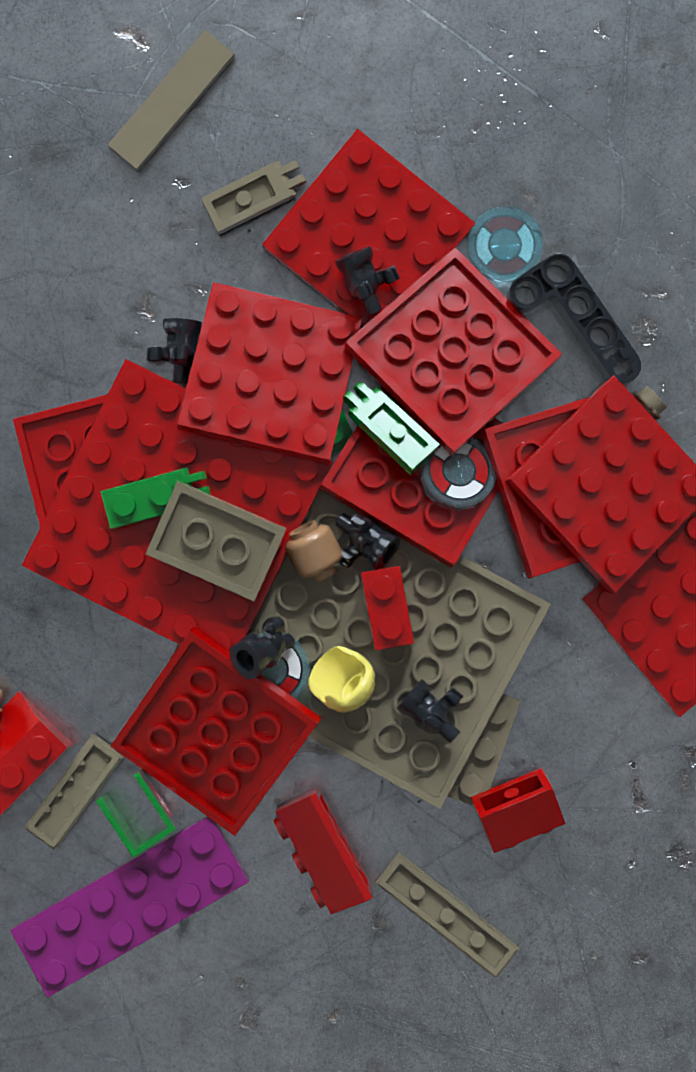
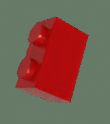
M400 565L362 572L361 576L375 650L379 651L415 644Z
M542 768L471 797L494 853L512 848L518 843L540 834L549 833L553 829L566 824L553 788Z

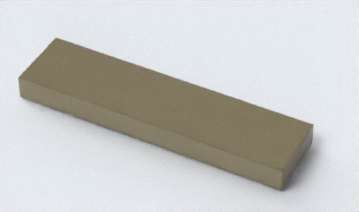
M204 30L110 141L108 147L139 172L235 58L234 53L208 31Z
M399 851L375 880L379 887L495 979H497L520 949L517 944Z

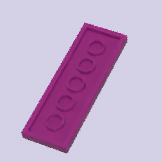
M206 816L16 925L10 932L48 998L249 882V878L219 825Z

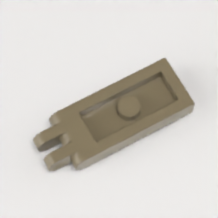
M275 161L202 197L201 200L218 234L220 235L294 198L297 195L294 189L307 182L304 174H300L290 180L288 178V175L300 169L297 161H292L284 166L281 165L280 161Z

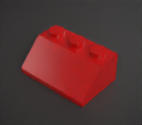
M18 691L0 712V818L74 745L21 691Z
M318 786L276 808L275 812L278 818L274 819L273 822L283 840L291 839L296 849V852L291 854L301 874L303 875L308 872L315 885L310 888V891L320 909L327 906L332 915L373 898L372 886Z

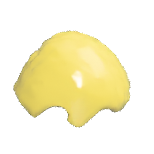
M336 646L329 649L313 666L308 678V686L310 692L328 708L342 713L351 712L363 706L369 700L375 686V672L370 662L360 653L345 647Z

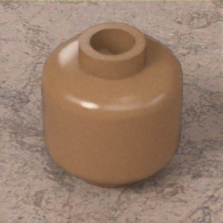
M311 521L289 533L290 540L287 542L285 550L299 576L303 578L314 576L316 581H321L337 572L335 565L342 559V549L329 526L324 524L318 525L316 521Z

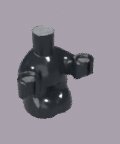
M371 246L358 249L334 261L338 270L343 274L345 285L352 297L363 302L368 315L382 310L376 296L379 286L384 283L391 284L400 279L394 265L375 271L372 263L373 252Z
M184 318L163 319V329L167 334V346L148 347L146 360L150 362H161V360L170 362L174 366L173 382L187 384L189 368L193 363L202 322Z
M342 513L335 523V526L349 534V547L347 550L345 548L342 549V559L338 562L347 569L351 567L355 559L361 554L368 559L370 565L375 570L383 569L391 561L399 548L400 538L385 532L378 524L372 523L368 517H361L358 514L349 517Z
M278 616L265 624L264 630L267 636L258 638L254 632L250 633L230 649V659L233 666L246 679H253L262 674L265 669L274 667L283 657L285 651L295 646V640L292 635L288 633L282 635L281 631L284 629L285 623L281 617Z
M421 679L396 709L401 714L409 716L418 728L429 734H440L451 743L460 731L448 721V712L451 707H455L460 702L463 695L452 687L445 696L437 700L430 693L427 683Z

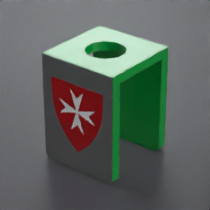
M144 770L137 772L134 777L164 821L166 827L141 844L107 793L96 800V803L133 858L176 830L180 825L177 817L148 773Z

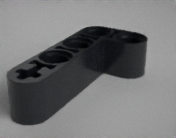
M562 253L550 255L512 282L507 293V299L523 315L534 312L549 301L552 302L605 381L615 375L618 381L626 386L639 375L641 361L638 354L569 256ZM552 265L562 267L566 273V280L563 282L552 281L548 277L547 268ZM521 286L531 288L535 294V301L530 304L521 303L516 298L515 290ZM574 296L583 298L588 305L587 312L583 314L574 313L569 307V299ZM593 328H602L608 333L609 342L607 345L599 346L592 341L590 332ZM616 345L618 350L605 360L602 355L608 353ZM626 361L629 365V368L625 371L626 374L622 372L617 375L614 372L617 362L621 364Z

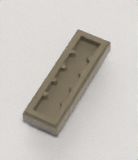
M93 733L24 828L55 851L124 756Z

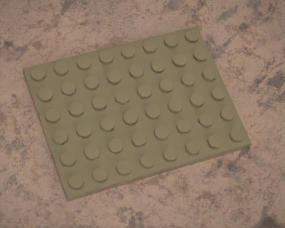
M319 489L302 525L316 521L318 525L324 524L329 526L341 549L345 548L347 550L350 544L349 534L335 526L338 517L342 513L349 517H352L354 514H358L361 517L366 516ZM379 525L385 532L393 534L396 537L400 538L396 534ZM400 538V545L396 554L384 568L399 565L401 567L415 644L376 651L361 576L362 572L375 570L370 565L368 559L361 554L348 569L337 563L335 565L337 569L335 574L324 580L316 581L314 576L309 578L299 576L287 555L248 634L254 632L258 638L267 636L264 630L267 622L278 616L284 620L285 626L281 631L282 635L288 633L293 636L295 640L294 648L298 652L303 665L302 679L291 696L321 717V720L309 737L441 809L551 604L461 555L453 568H450ZM178 644L177 647L175 648L173 654L176 652V650H177L178 647L180 646L179 644ZM336 646L345 647L360 653L370 662L375 672V686L372 695L366 704L351 712L342 713L328 708L310 692L308 686V678L313 666L329 649ZM281 658L274 667L265 669L262 675L274 684L280 683L285 678L287 672L284 660ZM421 679L427 683L430 693L437 700L445 696L452 687L463 695L460 702L455 707H451L448 712V721L460 731L451 743L440 734H429L418 728L409 716L401 714L396 709Z

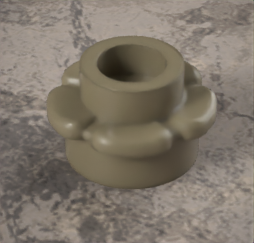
M647 385L639 393L635 390L633 394L637 401L651 416L659 420L661 418L660 414L667 408L665 403Z

